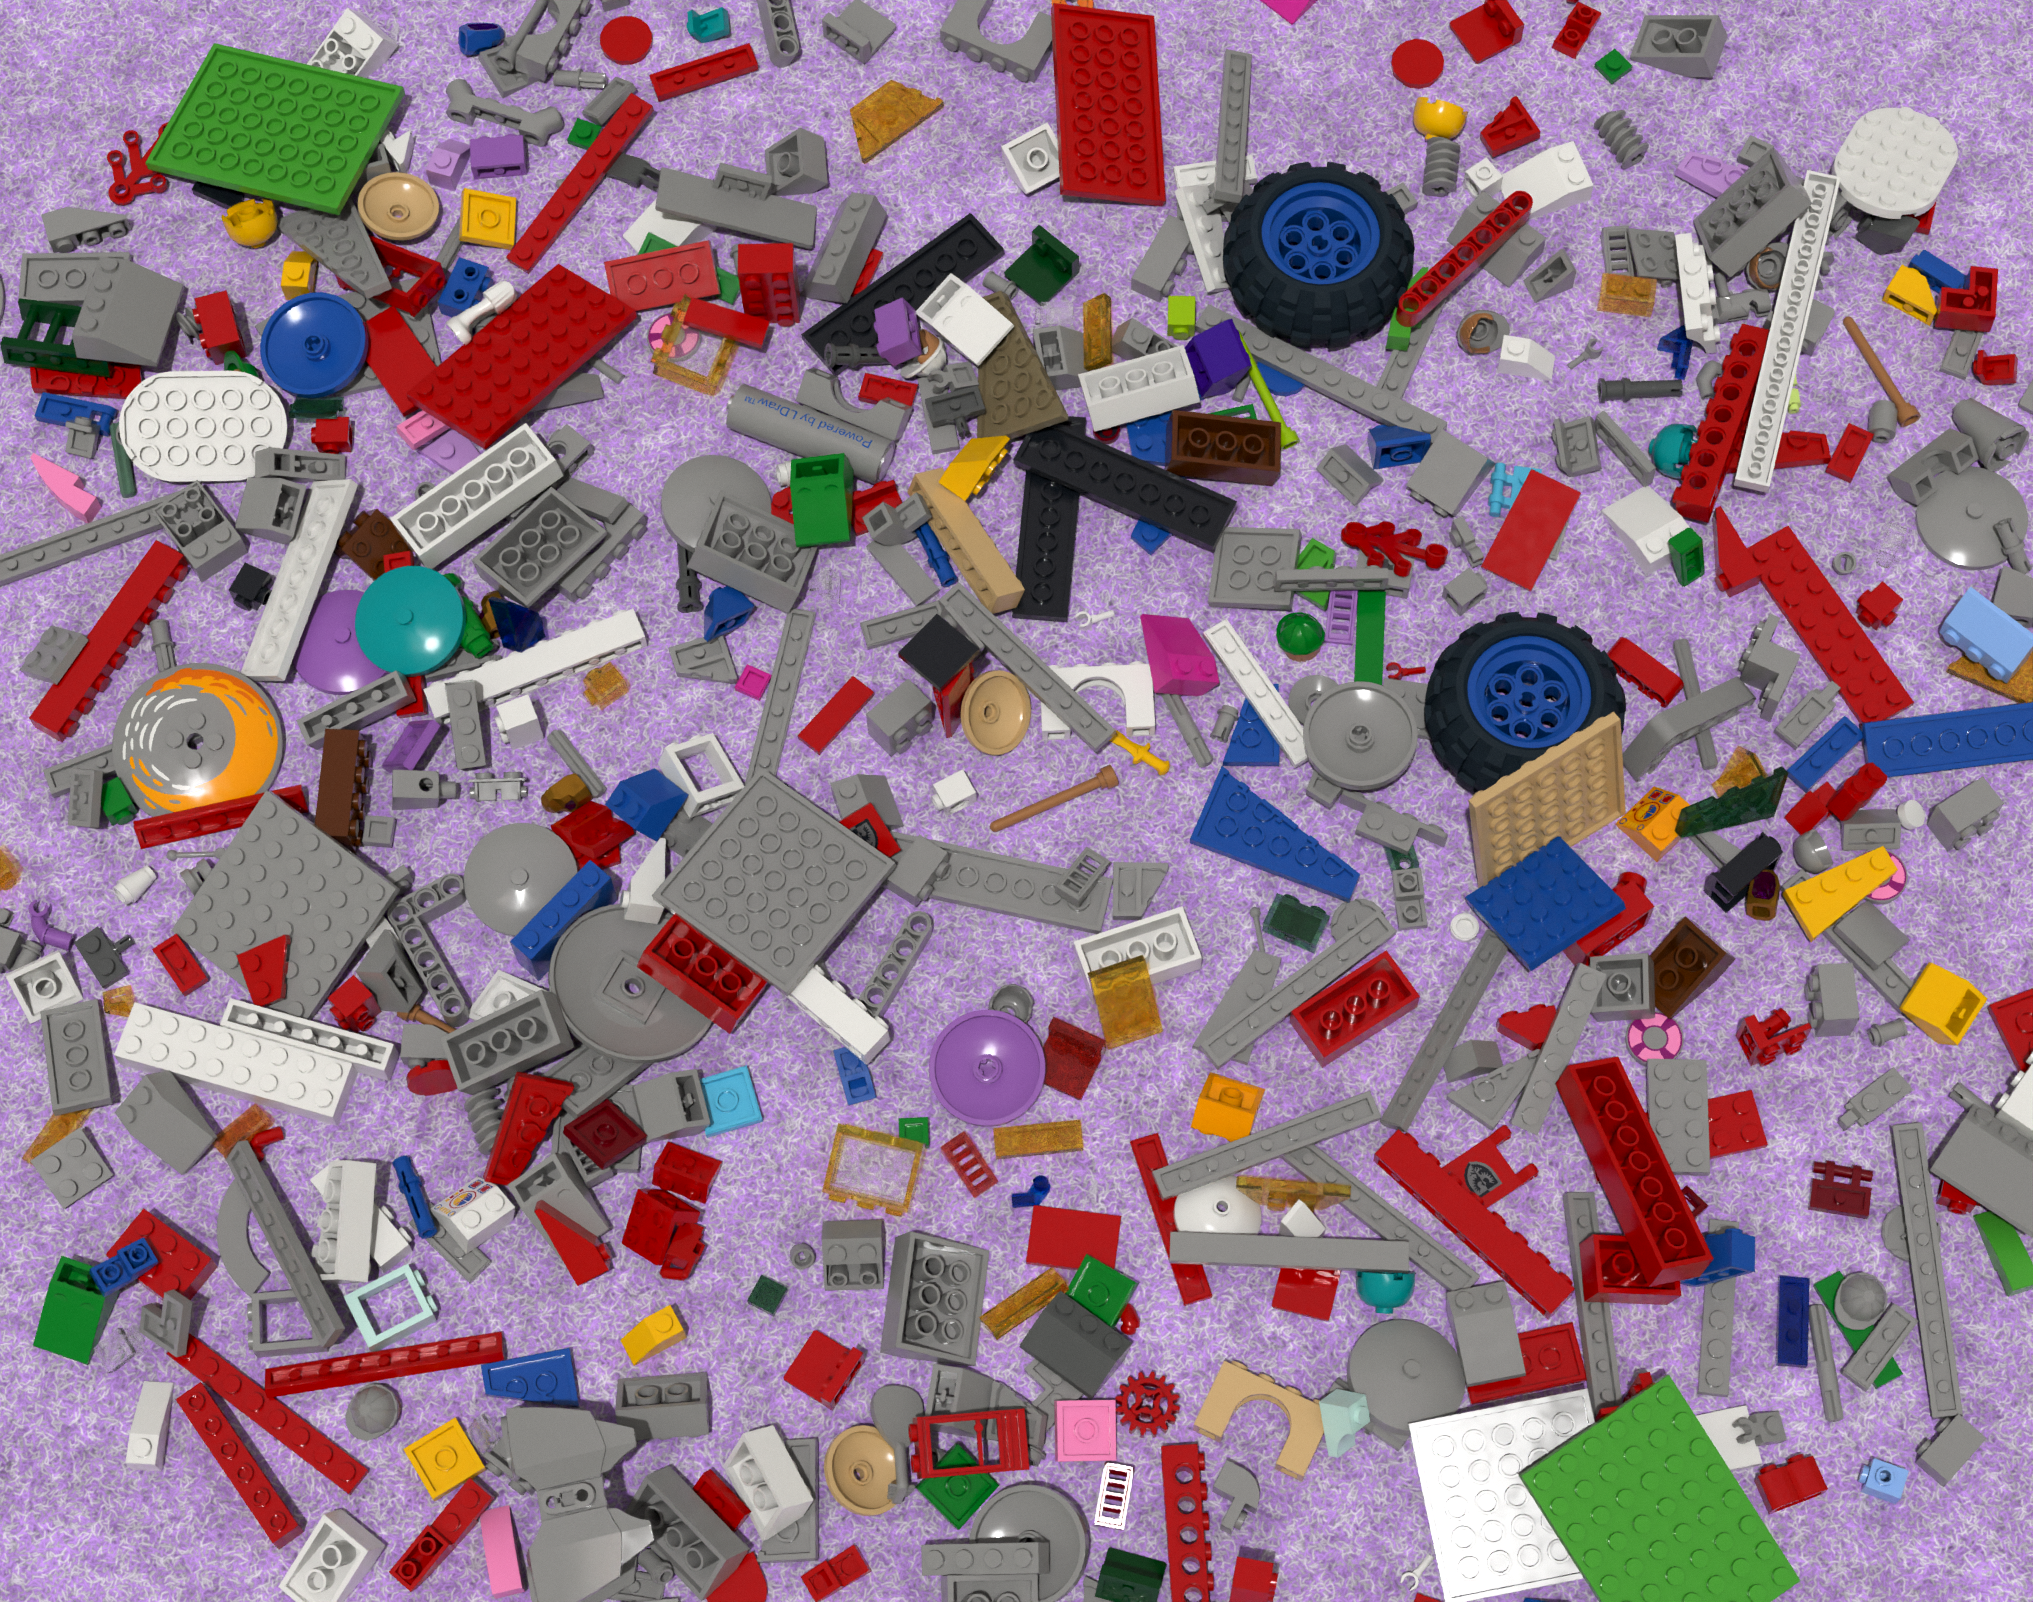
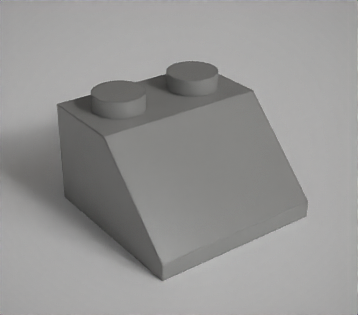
M798 128L765 149L767 175L772 176V183L768 194L775 196L811 194L828 184L824 137Z
M856 774L830 783L832 796L841 819L871 802L889 831L904 826L885 775Z

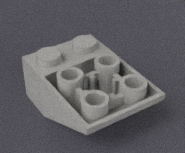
M198 480L151 509L201 582H204L248 553L240 535Z
M553 1153L508 1184L521 1210L561 1260L562 1258L534 1212L538 1201H545L596 1235L597 1238L610 1230L609 1225L570 1157L566 1154Z

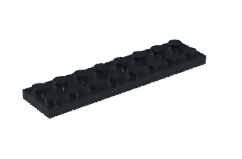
M969 213L852 297L848 303H844L802 333V340L825 366L824 351L827 343H833L835 346H848L849 343H855L859 347H877L879 341L878 334L874 328V322L876 321L875 309L903 297L917 311L950 273L966 283L1004 255V248L972 213ZM834 365L833 368L828 369L834 376H837L849 366Z
M1068 416L1067 421L1058 423L1085 435L1086 417ZM1026 470L1016 566V577L1021 581L1025 591L1018 606L1012 609V618L1068 622L1080 493Z
M1055 424L1028 433L1013 459V464L1211 551L1216 547L1237 506V501L1061 424Z

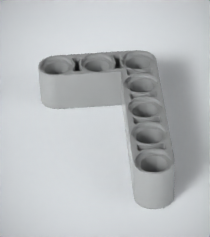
M757 0L770 60L777 67H787L792 63L799 50L789 0ZM770 1L775 2L777 6L771 4ZM775 25L780 26L783 30L778 29ZM781 49L786 50L788 54L782 52Z
M1737 676L1659 713L1646 724L1622 754L1623 766L1636 782L1641 781L1640 777L1646 773L1651 774L1676 744L1741 713L1739 710L1746 705L1748 707L1755 702L1756 697Z
M449 873L391 904L388 908L387 916L445 1022L452 1027H459L464 1025L469 1018L468 1007L423 928L424 925L456 909L467 900L462 878L457 874ZM453 887L459 888L454 894L447 893ZM434 901L430 907H422L425 902ZM400 915H408L404 921H396ZM421 937L417 944H409L413 938ZM434 960L430 967H422L424 962ZM447 983L446 988L443 990H435L438 984ZM454 1006L461 1007L457 1013H448L449 1009Z
M915 911L906 918L858 1000L866 1006V1012L871 1017L875 1018L878 1016L881 1019L884 1017L931 938V919L925 912ZM921 923L926 926V929L922 932L912 930V927L916 924ZM903 947H908L912 950L907 956L897 953ZM888 971H894L898 974L893 980L883 977ZM874 995H880L884 998L878 1004L869 1002V999Z

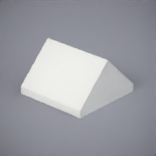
M1048 122L1001 146L1009 176L1026 195L1059 178L1058 140Z
M59 950L5 974L30 1024L41 1019L40 1011L72 1005L83 1000L68 962Z

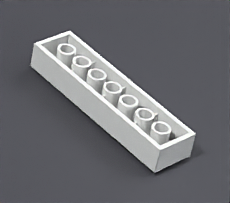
M136 1002L133 1004L114 1054L115 1058L123 1066L151 1074L170 1070L177 1081L338 1126L357 1076V1071L352 1063Z

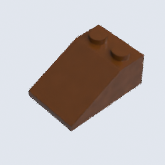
M1686 916L1650 955L1654 962L1655 1006L1671 1020L1716 982L1736 959L1697 923Z

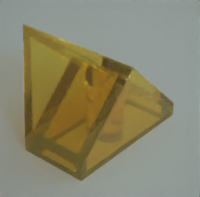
M1737 746L1720 778L1711 785L1724 808H1727L1763 792L1769 776L1755 753Z

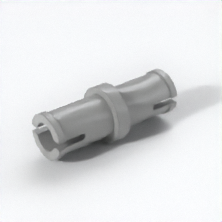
M2003 519L1994 525L2003 543L2002 551L2005 555H2008L2014 570L2026 574L2032 570V566L2023 549L2025 544L2022 539H2019L2012 519Z

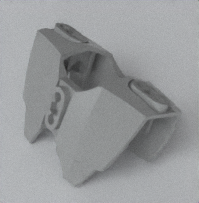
M545 1407L506 1408V1416L501 1417V1429L507 1462L510 1470H512L513 1481L529 1483L536 1489L542 1524L526 1555L531 1601L603 1602L634 1584L637 1556L655 1541L652 1524L649 1520L628 1515L618 1508H609L604 1493V1482L610 1471L623 1460V1457L637 1447L635 1429L602 1420H595L592 1412L585 1410ZM551 1498L554 1499V1508L548 1506Z

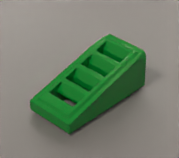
M1686 528L1668 541L1677 579L1682 587L1692 583L1705 573L1703 539L1692 528Z

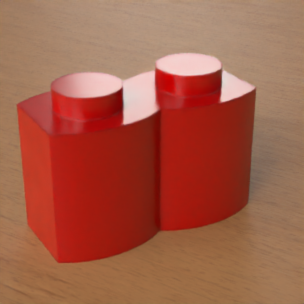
M1873 762L1863 765L1854 776L1849 777L1828 801L1827 808L1841 821L1851 819L1883 787L1887 781V775Z
M1799 1454L1786 1460L1788 1463L1786 1466L1777 1468L1776 1464H1772L1759 1470L1760 1475L1757 1476L1754 1482L1768 1514L1824 1494L1828 1490L1813 1456L1805 1458L1803 1454Z

